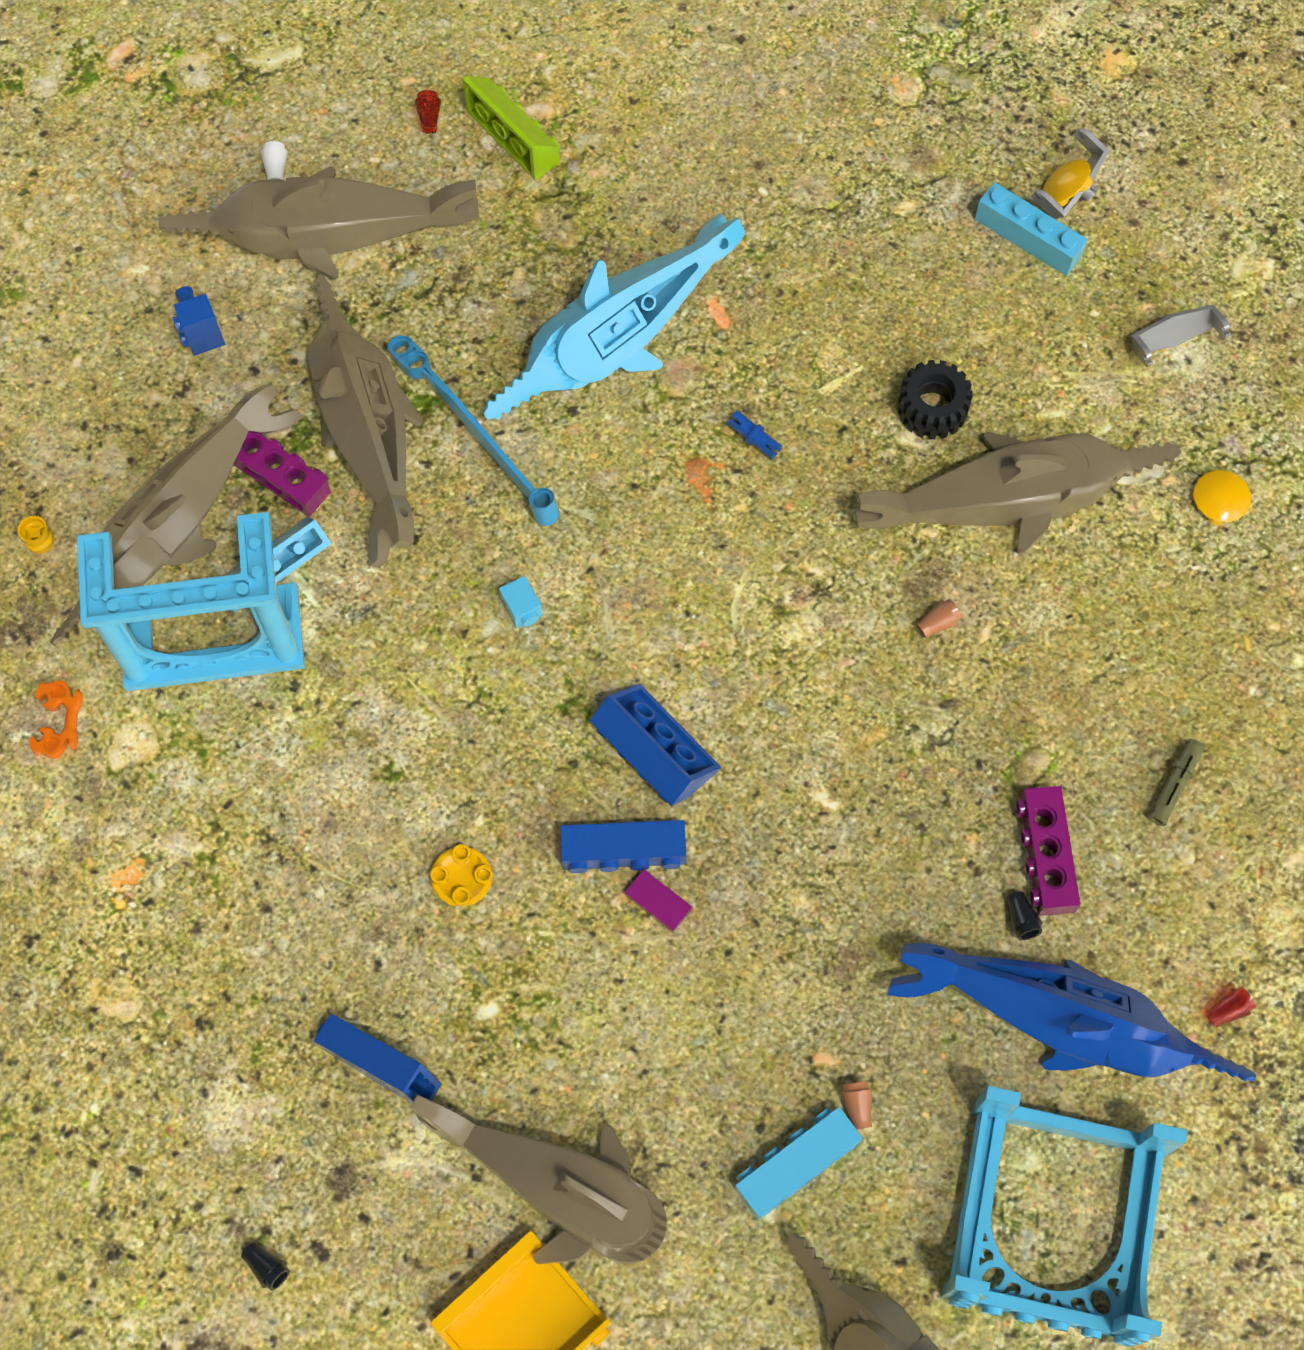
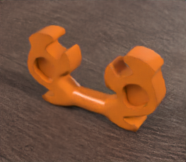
M61 680L48 684L41 683L36 690V698L40 702L48 697V701L42 704L47 711H58L61 705H64L66 708L64 728L60 734L57 735L52 728L43 727L39 729L43 735L39 742L33 736L30 737V749L36 756L43 755L56 759L65 752L68 744L72 751L76 750L78 745L76 727L78 711L83 703V695L79 689H76L73 696L69 686Z

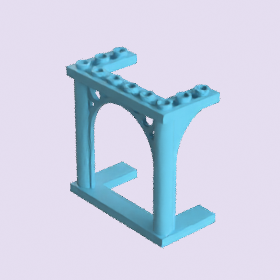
M269 512L237 516L241 574L115 589L112 536L110 533L102 532L77 536L81 625L83 628H95L122 669L123 688L125 691L305 669L297 583L276 585L271 517ZM250 608L260 629L259 634L247 644L165 654L154 651L152 620Z
M987 1086L973 1105L972 1115L977 1116L950 1278L943 1284L941 1297L949 1299V1305L958 1308L969 1309V1306H981L982 1313L993 1316H1002V1311L1015 1314L1014 1320L1023 1323L1035 1324V1319L1048 1322V1328L1068 1332V1327L1081 1329L1082 1336L1093 1339H1101L1102 1334L1115 1337L1114 1343L1123 1346L1134 1347L1135 1344L1142 1345V1342L1149 1343V1339L1161 1336L1162 1322L1152 1320L1148 1312L1147 1276L1163 1158L1186 1144L1188 1130L1153 1123L1141 1133L1021 1107L1019 1106L1021 1093ZM1006 1123L1134 1151L1120 1247L1109 1269L1090 1285L1071 1291L1043 1289L1022 1279L1008 1266L1001 1256L993 1237L991 1214ZM984 1234L987 1241H983ZM983 1249L991 1252L992 1260L979 1265L980 1258H985ZM1120 1265H1121V1273L1117 1270V1269L1120 1267ZM990 1268H1000L1004 1274L1003 1280L997 1287L990 1288V1282L982 1281V1276ZM1109 1279H1117V1284L1114 1289H1118L1117 1296L1107 1286ZM1009 1283L1017 1284L1020 1288L1018 1295H1015V1291H1009L1005 1294L1001 1292L1007 1288ZM1093 1291H1100L1108 1298L1110 1310L1107 1314H1101L1093 1307L1090 1298ZM1045 1293L1049 1296L1050 1300L1048 1303L1042 1302V1294ZM1033 1294V1300H1028L1027 1298ZM1072 1299H1082L1087 1313L1078 1305L1074 1309L1071 1305ZM1057 1300H1058L1059 1304L1061 1305V1307L1055 1306L1056 1303H1057Z

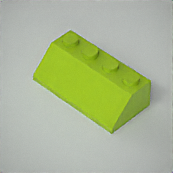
M465 76L462 79L467 113L534 180H537L560 163V146L557 140L552 136L549 137L543 131L539 122L536 119H531L525 113L520 103H514L508 97L503 86L496 85L490 78Z

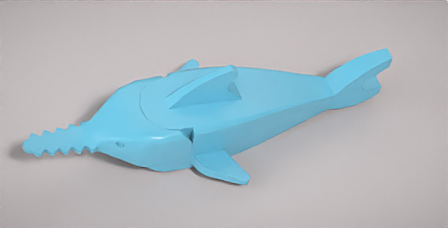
M717 214L699 231L694 244L633 267L607 279L605 262L597 260L582 288L581 295L567 305L566 309L561 310L540 328L533 338L525 371L521 372L519 379H512L511 386H504L503 393H496L494 401L488 400L486 402V408L483 410L484 416L487 419H500L502 412L509 413L512 406L518 408L521 401L529 402L531 395L539 396L540 392L581 388L590 382L606 378L619 367L629 372L658 370L662 368V361L643 349V347L669 321L711 265L724 258L739 244L746 233L740 220L733 218L726 221L722 214Z

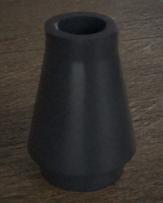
M1019 891L1010 894L1006 899L1009 904L1013 934L1017 935L1019 940H1029L1040 935L1043 922L1027 900L1024 892Z
M255 1242L249 1244L243 1250L241 1258L247 1263L262 1288H268L271 1291L276 1290L289 1276L290 1270L286 1267V1261L261 1248Z

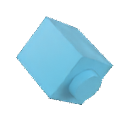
M526 576L499 588L500 600L516 629L523 625L525 627L533 625L539 620V617L543 616L541 603Z

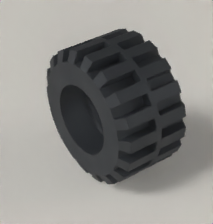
M928 360L927 365L921 362L916 365V369L911 368L907 372V377L904 376L897 402L898 414H901V422L903 424L908 423L907 429L911 433L916 430L919 437L923 438L924 435H929V439L935 440L936 436L940 435L941 439L947 438L948 432L952 435L958 431V427H962L967 418L973 397V391L970 390L971 382L970 380H965L966 374L963 371H957L958 367L956 365L947 366V361L940 360V364H936L934 360ZM926 393H936L943 396L949 404L934 407L925 403L920 396Z

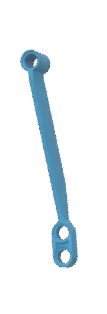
M404 335L392 338L388 343V351L392 360L409 377L413 379L423 378L429 382L528 499L535 521L542 526L554 524L559 519L560 511L553 492L548 488L535 489L453 391L431 370V363L427 354L411 338ZM408 346L405 352L395 353L397 348ZM416 361L424 362L419 368H411V365Z

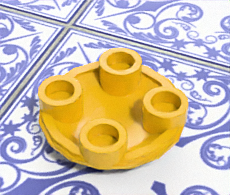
M1076 159L1063 164L1047 179L1043 191L1047 192L1062 207L1065 206L1071 197L1075 196L1079 191L1087 190L1092 185L1090 164L1083 159Z
M1215 470L1206 473L1198 479L1192 491V497L1197 508L1214 525L1239 520L1247 513L1251 505V492L1247 483L1240 476L1230 471Z
M460 844L442 853L433 864L430 877L433 890L441 900L449 905L464 907L474 905L485 897L491 887L493 873L489 862L483 854L473 848Z

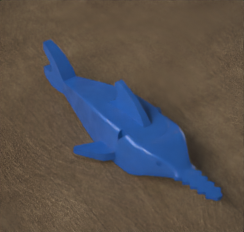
M931 943L904 944L900 961L918 969L920 972L892 978L887 991L888 996L918 997L940 991L953 984L1015 1028L1039 1042L1054 1048L1052 1053L1045 1055L1042 1059V1066L1046 1070L1066 1071L1103 1065L1135 1076L1158 1077L1190 1065L1202 1064L1207 1069L1214 1068L1220 1073L1226 1072L1232 1077L1238 1076L1243 1081H1254L1256 1078V1074L1244 1065H1237L1234 1061L1226 1060L1220 1055L1213 1054L1208 1049L1202 1048L1197 1043L1191 1041L1167 1021L1158 1007L1139 991L1102 978L1071 960H1065L1064 967L1031 961L962 955L949 948Z

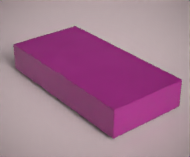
M645 869L625 891L626 897L672 933H674L693 908Z

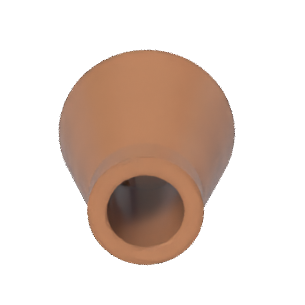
M951 599L945 602L941 600L916 625L921 634L927 639L931 635L958 625L957 621L963 617Z
M868 1081L842 1085L843 1093L840 1094L853 1126L856 1129L872 1127V1089H869Z

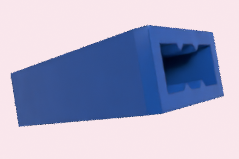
M330 1014L328 1019L320 1025L317 1036L313 1040L330 1055L413 1104L417 1095L432 1101L442 1085L421 1063L333 1014Z

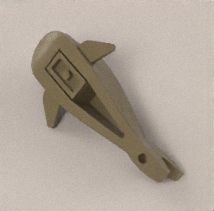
M417 1095L411 1105L412 1110L419 1115L418 1120L442 1139L467 1150L533 1209L562 1231L534 1254L533 1259L535 1263L574 1262L584 1258L593 1250L616 1263L625 1265L636 1264L654 1254L663 1242L667 1230L665 1209L654 1193L631 1178L630 1160L610 1125L603 1126L600 1154L599 1159L556 1144L475 1125L459 1114Z

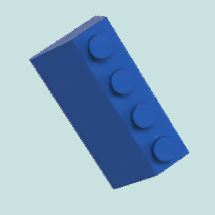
M641 684L608 695L590 719V722L597 728L598 733L617 749L618 754L626 759L637 770L639 776L646 780L658 792L660 798L668 802L670 806L688 799L722 768Z

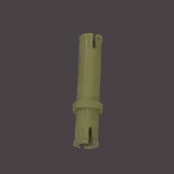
M1188 739L1178 761L1173 762L1171 766L1172 772L1152 812L1148 816L1149 820L1160 826L1167 825V821L1179 801L1188 780L1194 777L1196 773L1194 768L1202 752L1205 750V746L1199 741Z

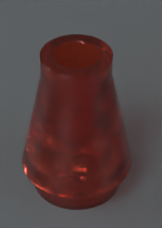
M421 91L417 94V98L414 101L421 124V131L426 134H433L438 131L437 124L441 99L438 98V93L435 91Z
M1243 986L1237 989L1233 987L1205 1014L1211 1024L1217 1028L1223 1024L1251 1015V1011L1256 1008V1005Z

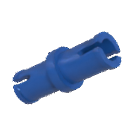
M739 410L732 415L735 419L732 420L730 418L727 425L746 438L745 442L747 444L756 446L771 460L778 455L775 451L778 450L780 452L783 445L764 432L765 428L763 426L754 424Z

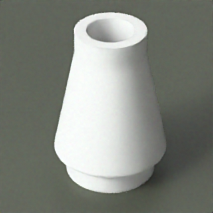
M266 142L263 144L260 154L267 180H283L288 151L281 142Z

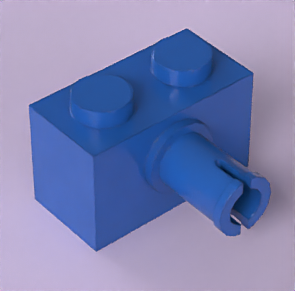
M189 286L176 290L175 295L179 303L174 304L177 316L172 318L184 348L190 346L193 355L196 356L226 345L207 294L194 297L193 290Z

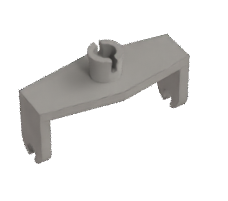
M1085 128L1077 129L1074 134L1075 138L1092 154L1087 162L1090 164V177L1093 181L1110 150L1089 130ZM1092 184L1087 190L1079 191L1063 207L1041 189L1035 190L1032 198L1052 218L1058 219L1065 217L1080 197L1084 201L1091 199L1095 195L1094 192H1097L1098 187Z
M1215 305L1169 314V316L1165 315L1161 320L1131 335L1134 353L1148 367L1153 365V361L1150 359L1152 358V351L1178 346L1213 327L1223 338L1231 336V333L1228 331L1230 325Z

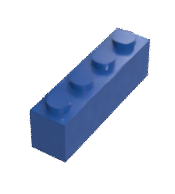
M685 820L561 825L563 870H569L570 873H585L587 869L600 868L602 872H614L618 870V867H631L632 870L642 871L649 869V866L662 865L663 869H677L680 865L686 864Z

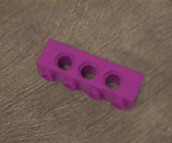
M249 431L234 462V466L310 517L331 493L328 477L317 468L312 470L306 466L305 461L295 453L290 455L284 451L283 446L273 438L268 440L261 435V432ZM258 448L256 452L248 453L249 450ZM276 463L281 464V465H280L279 467H277V468H274V469L270 468V466L273 465V464H276ZM296 479H303V481L298 484H292V482Z
M1052 786L1024 789L1020 799H1017L1016 808L1018 817L1023 818L1024 829H1021V841L1023 847L1028 848L1029 858H1026L1025 865L1027 876L1032 877L1034 888L1030 889L1032 907H1037L1038 916L1075 913L1081 906L1062 787ZM1041 816L1046 818L1049 826L1042 827L1038 825L1035 817ZM1039 847H1050L1053 850L1054 856L1043 855ZM1044 876H1054L1059 885L1056 887L1048 885L1045 882Z

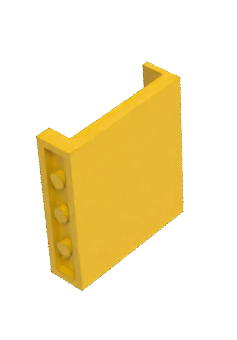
M530 1230L430 1322V1325L452 1350H585L591 1343L597 1347L611 1334L607 1330L611 1322L559 1263L537 1264L534 1262V1254L544 1246Z

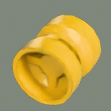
M29 516L24 518L18 525V535L30 552L43 554L54 545V535L43 518Z

